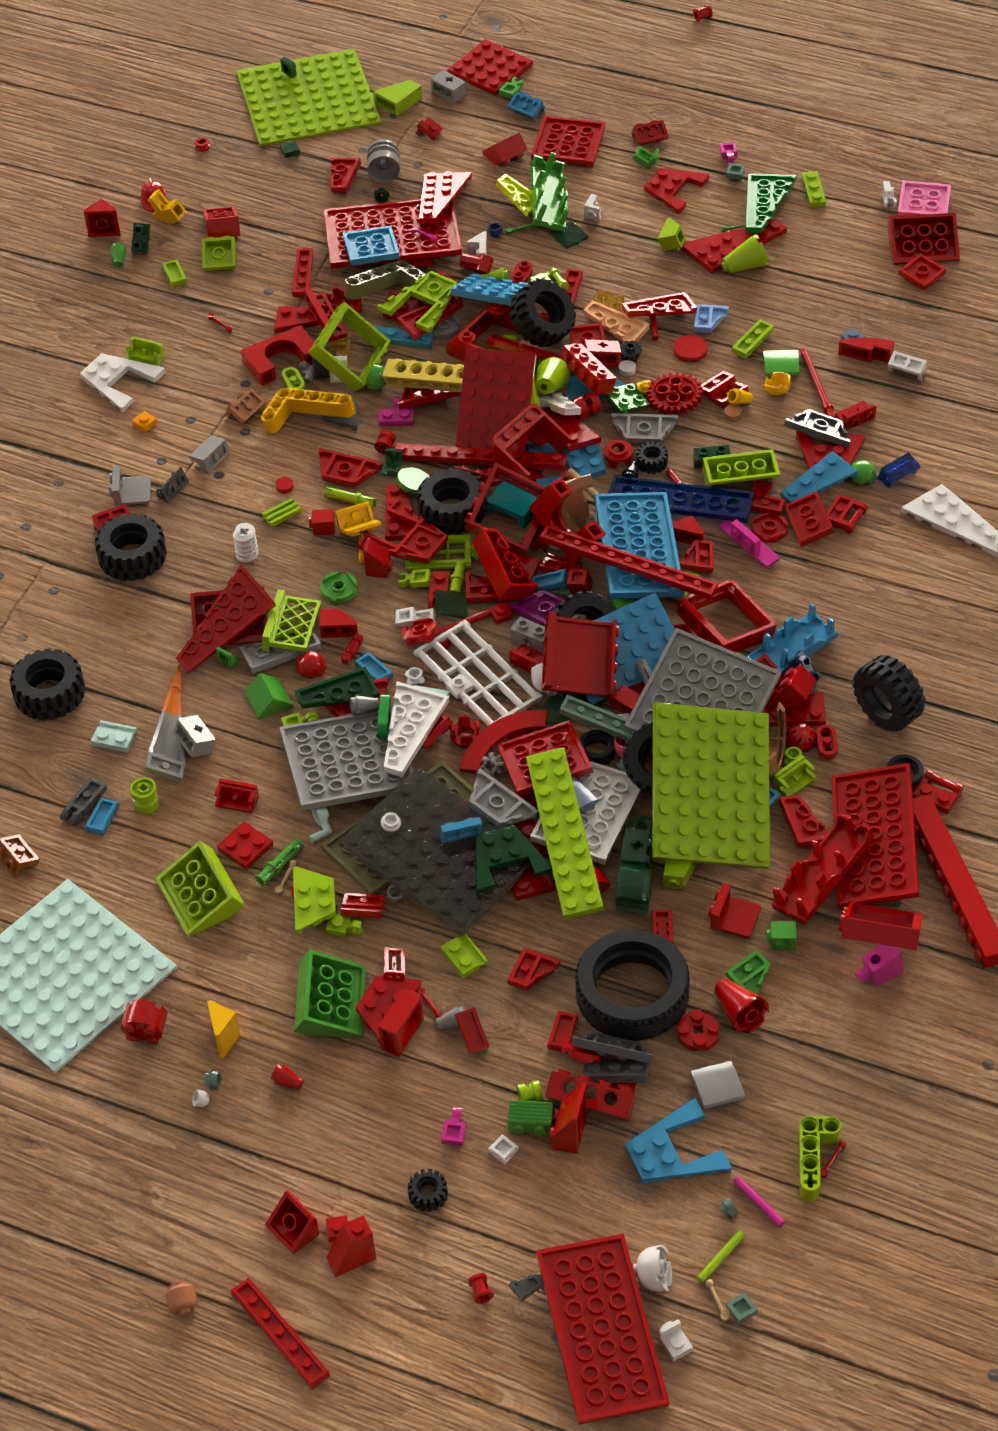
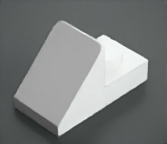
M483 231L466 243L468 254L480 256V254L487 255V231Z

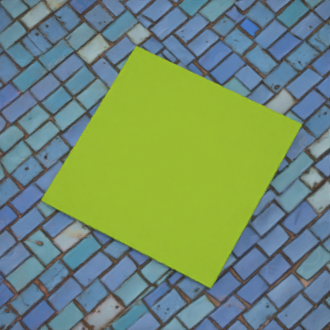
M346 49L344 51L292 60L296 65V76L293 78L282 72L281 62L236 70L259 146L382 124L355 49Z

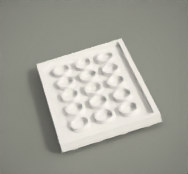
M589 761L593 773L576 779L599 801L585 814L583 812L580 813L592 861L605 865L642 791L631 782L626 772ZM539 818L530 835V841L547 846L541 819Z

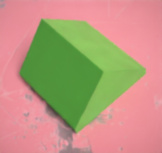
M259 673L244 691L258 720L293 707V703L280 679Z

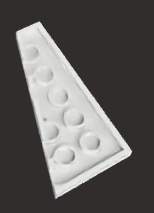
M943 484L901 507V513H909L915 516V519L918 521L924 520L931 523V527L955 538H963L965 543L978 545L983 551L998 558V531Z

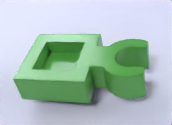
M513 77L511 83L506 82L499 89V95L512 99L516 91L520 92V88L523 87V79L517 82V77Z

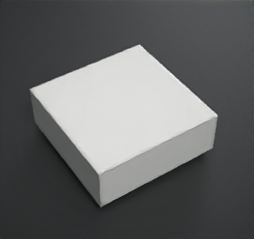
M503 1134L488 1148V1152L504 1165L519 1151V1146Z

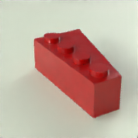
M482 528L472 543L498 599L523 600V597L533 595L539 585L536 581L532 582L529 578L530 573L528 570L523 569L518 563L520 559L517 555L510 552L509 544L498 529Z

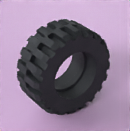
M537 279L530 281L512 297L509 307L511 310L510 318L513 320L512 325L516 327L518 335L521 334L523 336L522 339L530 341V344L534 346L538 344V347H550L572 331L575 325L574 319L576 318V312H574L575 305L571 302L572 298L570 295H567L566 290L559 287L558 283H552L548 279ZM535 303L541 305L547 311L550 323L540 317Z
M448 468V470L441 469L438 473L433 472L429 475V478L426 477L418 488L419 516L421 515L428 524H433L446 535L452 533L458 535L460 532H468L464 529L466 526L464 519L467 513H471L473 510L471 504L475 497H479L480 493L477 491L482 482L476 475L473 476L471 472H464L463 469L459 468L458 470ZM486 496L474 520L476 523H480L486 514ZM447 499L462 500V502L457 504L441 503Z
M131 513V515L122 514L121 517H114L110 522L104 523L95 537V548L100 567L107 575L115 579L119 578L121 581L145 579L147 575H153L155 570L158 571L166 559L167 550L163 530L155 520L150 517L147 518L146 515L140 514L139 516L136 513ZM130 544L142 545L133 550H120L122 547Z
M581 591L566 597L553 612H557L558 617L571 618L576 614H583L596 620L616 611L617 608H612L610 605L612 602L609 599L603 600V595L597 594L594 596L593 592L587 591L583 594Z
M45 649V651L36 650L33 654L25 655L23 660L20 659L16 663L17 666H14L11 671L12 674L9 681L15 705L23 714H28V717L33 719L37 717L39 720H55L59 716L62 718L66 716V713L74 711L75 706L78 707L81 699L84 697L85 683L80 664H78L75 657L65 651L62 653L58 649L54 651L51 649ZM46 680L61 681L56 686L48 689L34 688Z
M879 655L857 670L853 677V693L857 697L858 705H861L862 711L869 716L868 718L871 721H874L877 726L883 727L884 730H902L922 715L926 704L923 688L919 685V680L917 677L915 678L911 669H908L903 662H899L897 658Z
M651 720L650 724H641V728L638 731L635 729L632 732L633 736L631 739L627 738L625 742L627 747L623 749L622 755L624 760L622 761L623 766L626 768L625 772L631 779V782L644 793L646 792L653 796V775L647 771L644 765L645 754L653 745V720Z

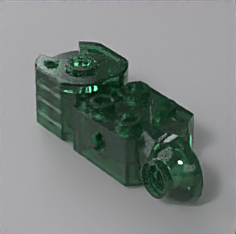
M644 815L631 818L626 824L615 890L616 911L648 913L652 889V869L649 867L650 863H652L651 817Z

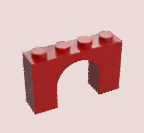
M300 325L242 349V362L258 383L263 386L276 380L275 367L268 360L271 356L281 352H289L298 356L302 362L306 361L308 364L313 365L312 356L308 352L315 342Z
M562 478L550 483L529 507L544 528L549 525L596 542H600L606 535L595 520L583 526L578 533L566 527L561 517V505L572 491ZM562 549L573 564L585 558Z

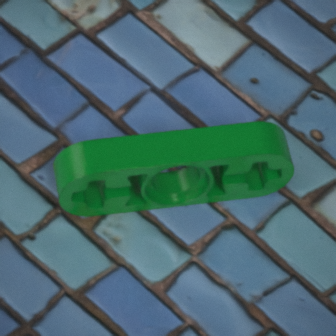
M380 695L377 726L378 738H388L391 709L390 695Z

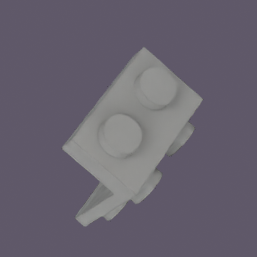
M120 465L113 466V473H110V483L112 486H109V494L113 496L115 506L150 503V476L122 478Z

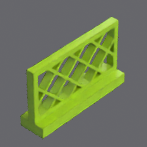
M278 589L274 600L276 606L271 609L262 636V651L269 652L270 648L274 647L307 652L321 607V601L286 596L285 590ZM288 603H295L296 606L290 607ZM314 606L315 608L308 610L306 607ZM300 609L303 611L301 614L295 612ZM291 614L293 617L286 619L284 616ZM309 617L311 620L305 622L303 618ZM298 621L300 624L293 626L291 623ZM285 625L289 628V629L284 630V631H282V630L280 629L281 627H283V626H285ZM305 628L307 630V632L301 634L298 631ZM294 633L296 636L289 638L287 635ZM281 637L285 639L283 642L275 641ZM301 640L304 645L295 644L294 642Z

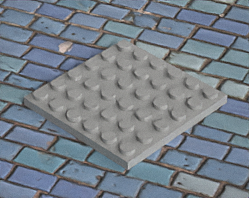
M675 628L625 724V728L630 731L635 729L638 731L641 728V724H650L651 720H653V704L655 702L762 713L781 677V671Z
M391 707V709H390V720H389V731H388V735H389V732H390V722H391V716H392V707ZM379 709L360 714H350L279 727L302 811L418 790V783L411 764L402 777L384 772L388 738H378L377 735Z

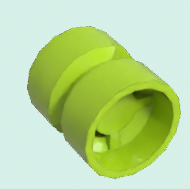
M144 777L135 780L130 787L135 810L141 814L153 813L159 807L155 782L150 778Z

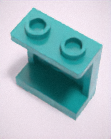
M503 481L501 485L497 486L495 492L487 498V513L492 514L494 510L512 516L518 519V527L525 529L534 516L529 507L537 497Z

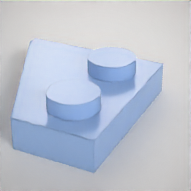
M696 304L697 313L695 314L694 332L711 333L729 313V306Z

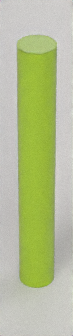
M738 1231L697 1276V1280L703 1284L745 1238V1234L742 1231Z

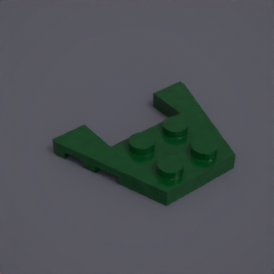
M515 825L476 835L477 893L495 889L491 870L528 860L534 876L538 877L552 873V866Z

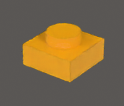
M144 411L134 418L132 423L133 426L145 433L157 424V419Z

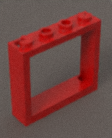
M495 463L492 469L488 468L484 476L487 480L485 483H481L477 491L480 495L478 498L475 497L471 504L473 510L471 513L468 512L464 519V522H466L464 529L478 535L482 528H486L474 522L494 477L537 498L546 487ZM535 515L521 544L503 536L510 546V551L525 555L540 523Z
M733 579L718 584V589L711 600L694 594L679 599L676 614L700 638L735 653L762 643L765 634H769L772 638L777 626L773 619ZM729 598L758 629L727 641L697 609Z
M849 901L848 907H844L838 931L842 932L841 938L917 951L923 913Z

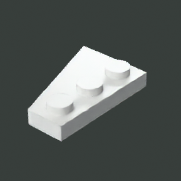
M560 392L538 395L541 407H549L551 411L562 415H581V407L569 400L568 397L563 396Z

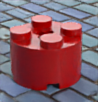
M136 999L132 1001V1004L128 1002L121 1024V1030L126 1034V1039L132 1042H137L138 1039L146 1040L150 1044H158L159 1039L162 1038L168 1014L167 1010L163 1006H161V1009L155 1007L156 1003L149 1000Z

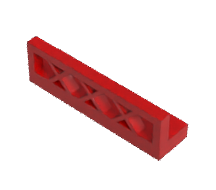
M311 287L304 288L305 301L321 330H323L334 309L324 292L314 294ZM341 321L335 328V330L341 332L337 334L333 332L328 342L347 337V332Z

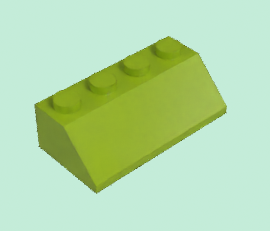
M773 449L703 458L702 474L705 485L780 477Z

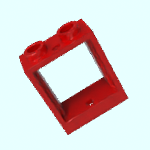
M403 988L380 1022L378 1030L381 1050L400 1057L424 1020L422 997L417 992L408 991Z

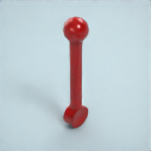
M213 313L208 314L209 320L216 321L218 324L223 326L227 332L232 331L231 326H227L226 324L218 320L216 317H214Z
M423 987L418 988L417 993L424 998L436 1014L435 1017H441L443 1013L436 1009L425 994V989Z
M841 1140L838 1142V1148L826 1166L820 1169V1177H827L828 1169L840 1151L846 1147L845 1141Z

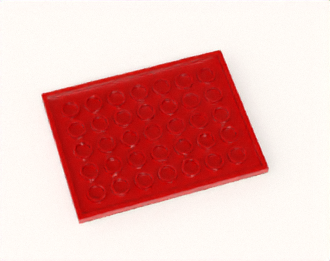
M421 199L324 209L331 269L380 263L388 264L397 260H424L462 255L453 203H449V208L447 210L444 209L443 215L434 224L419 223ZM386 226L392 227L400 258L351 266L343 240V233ZM418 226L420 230L430 235H436L438 240L434 242L423 234L414 233L412 227Z

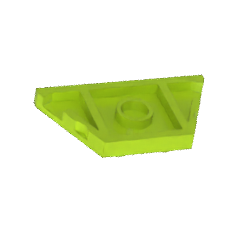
M296 866L293 867L296 935L303 933L302 930L312 925L315 927L321 924L322 921L336 916L334 878Z

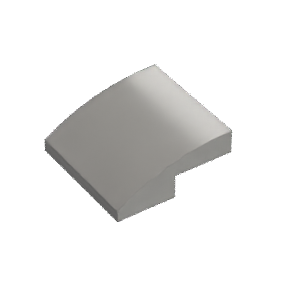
M731 1061L690 1071L691 1079L697 1088L698 1098L704 1109L745 1099L744 1090Z

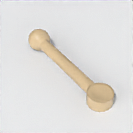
M295 860L289 861V867L280 885L275 888L277 895L283 893V886L292 868L297 864Z
M707 1279L705 1286L710 1289L721 1313L720 1319L723 1322H727L729 1314L722 1307L713 1287V1280Z

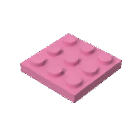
M903 180L898 216L948 213L951 185Z

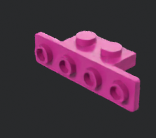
M731 517L719 525V529L765 568L780 560L776 553L761 542V539L737 519L735 520Z

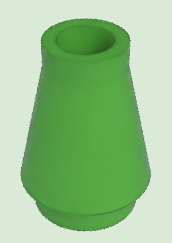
M117 242L112 244L110 252L114 266L119 268L123 266L126 248L124 244Z

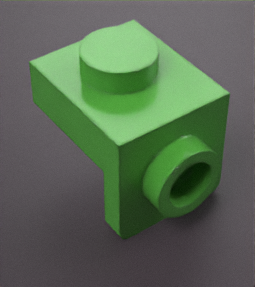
M638 146L632 160L649 169L651 164L655 165L657 162L659 149L656 148L654 153H651Z

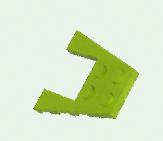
M433 271L414 281L415 284L411 287L406 286L403 288L402 292L397 296L392 295L389 297L388 301L383 305L378 304V311L392 316L411 296L433 305L416 322L418 329L431 333L453 296L450 295L451 288L457 285L456 281Z

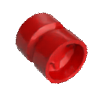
M593 392L587 393L583 397L579 396L571 399V401L581 407V415H574L579 420L602 412L601 401L598 395H595Z

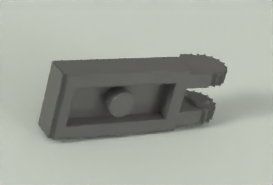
M89 778L67 803L68 805L60 814V819L67 821L71 817L70 824L73 826L78 825L82 817L105 793L107 785Z

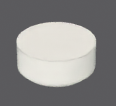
M624 360L619 363V373L621 375L631 376L636 372V365L633 361Z

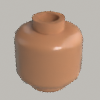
M187 1281L171 1284L170 1289L166 1292L169 1310L172 1313H178L180 1317L191 1314L192 1309L198 1304L195 1288L193 1285L188 1284Z

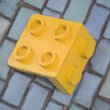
M368 501L334 511L339 531L350 535V537L360 535V531L367 530V532L378 529L377 526L381 525V521L374 519L371 505Z

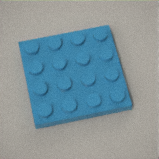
M471 274L452 287L450 295L510 306L512 297L528 283L519 282L517 284L512 283L513 281L509 279L498 281L496 277L488 276L487 278H482L480 274Z

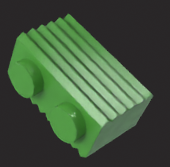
M510 1100L508 1132H513L517 1135L524 1134L525 1132L527 1134L534 1133L538 1136L549 1134L553 1121V1102Z

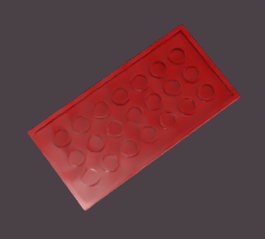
M910 763L831 775L833 823L835 822L836 815L841 813L852 817L851 820L854 822L855 827L863 823L872 827L874 833L872 841L836 885L838 908L848 907L849 901L869 905L920 897Z
M624 1233L536 1250V1257L578 1425L669 1407L668 1395Z

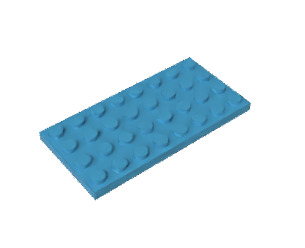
M667 492L595 494L594 500L598 524L606 533L601 540L602 544L681 570ZM604 564L610 599L644 598L653 593H656L658 597H684L685 591Z

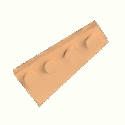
M593 300L583 310L587 318L595 323H602L603 329L623 343L631 340L638 342L650 329L649 323L634 317H627L625 313Z

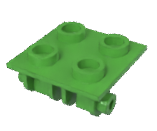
M633 383L614 387L613 393L606 394V400L611 403L618 413L629 414L630 409L650 405Z

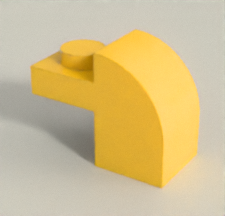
M160 189L154 191L147 200L155 210L153 213L154 217L161 222L168 224L178 222L187 212L178 199L169 202Z

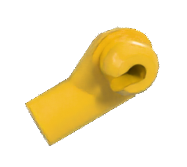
M644 380L636 383L637 390L642 394L646 393L649 385H651V381Z

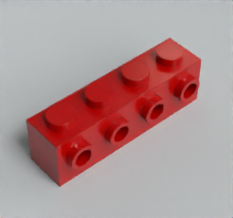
M582 344L564 345L561 360L566 362L569 370L595 395L613 393L616 377Z

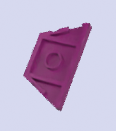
M542 590L534 595L523 597L522 602L517 604L509 602L507 605L512 612L545 627V617L548 612H553L564 599L546 590Z

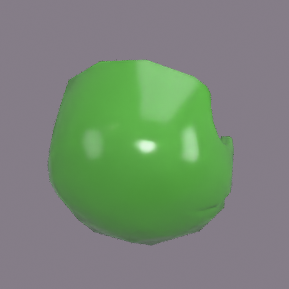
M375 364L372 365L373 368L369 372V386L367 388L380 390L386 385L382 377L385 368Z
M860 460L851 465L858 473L853 478L849 477L852 482L863 486L866 482L873 484L877 479L876 469L871 462Z

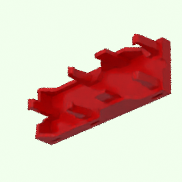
M838 813L833 827L819 843L812 840L813 852L804 861L799 862L796 860L790 867L791 873L785 880L783 890L781 891L777 887L773 888L774 901L771 903L772 908L806 925L874 838L872 827L863 823L855 827L854 822L851 820L852 817Z

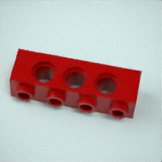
M560 1068L558 1072H551L545 1096L562 1101L570 1094L566 1090L569 1082H574L576 1088L583 1082L587 1084V1090L594 1087L597 1092L593 1099H588L587 1097V1108L624 1119H631L637 1097L636 1094L632 1093L631 1088L620 1086L619 1089L611 1087L612 1083L599 1080V1084L591 1082L592 1077L579 1074L578 1078L570 1076L571 1071ZM611 1093H615L617 1096V1101L613 1105H609L607 1102V1097Z

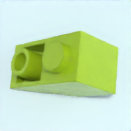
M667 218L658 236V242L664 251L682 248L686 237L680 225L673 219Z

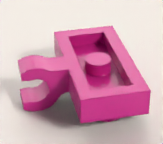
M393 397V409H379V426H414V408L399 409L398 401H400V397Z

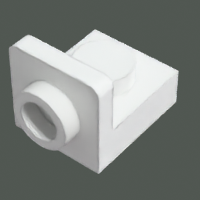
M591 194L584 205V218L599 222L601 208L599 207V202H597V195Z
M679 1319L674 1322L669 1321L659 1330V1341L673 1362L693 1351V1346L681 1330Z

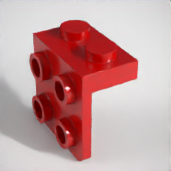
M723 882L721 889L716 891L715 905H711L708 912V917H711L710 928L750 938L761 911V906L731 897V884Z

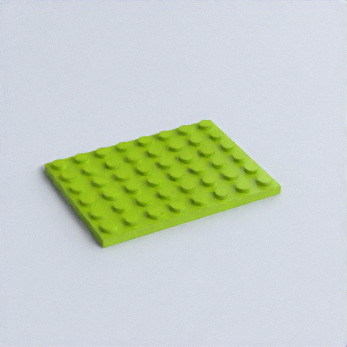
M660 702L653 704L652 859L763 869L770 867L768 713Z

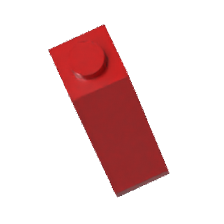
M364 1215L342 1225L326 1257L335 1277L376 1260L373 1233Z

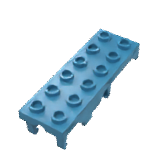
M810 603L809 612L800 620L793 619L792 616L786 619L784 626L779 628L772 638L769 634H765L762 646L745 657L756 661L765 653L777 666L776 670L781 671L782 676L790 669L787 661L793 658L798 651H803L805 656L810 657L836 639L838 631L834 629V621L831 618L827 619L826 622L828 624H824L823 619L816 615V606Z

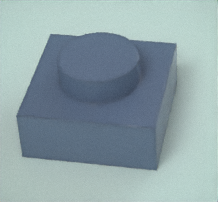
M851 328L841 335V339L865 338V335L855 328Z

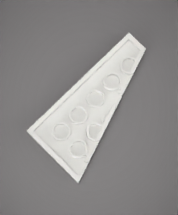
M397 681L384 761L385 773L399 777L404 775L448 705L449 696Z

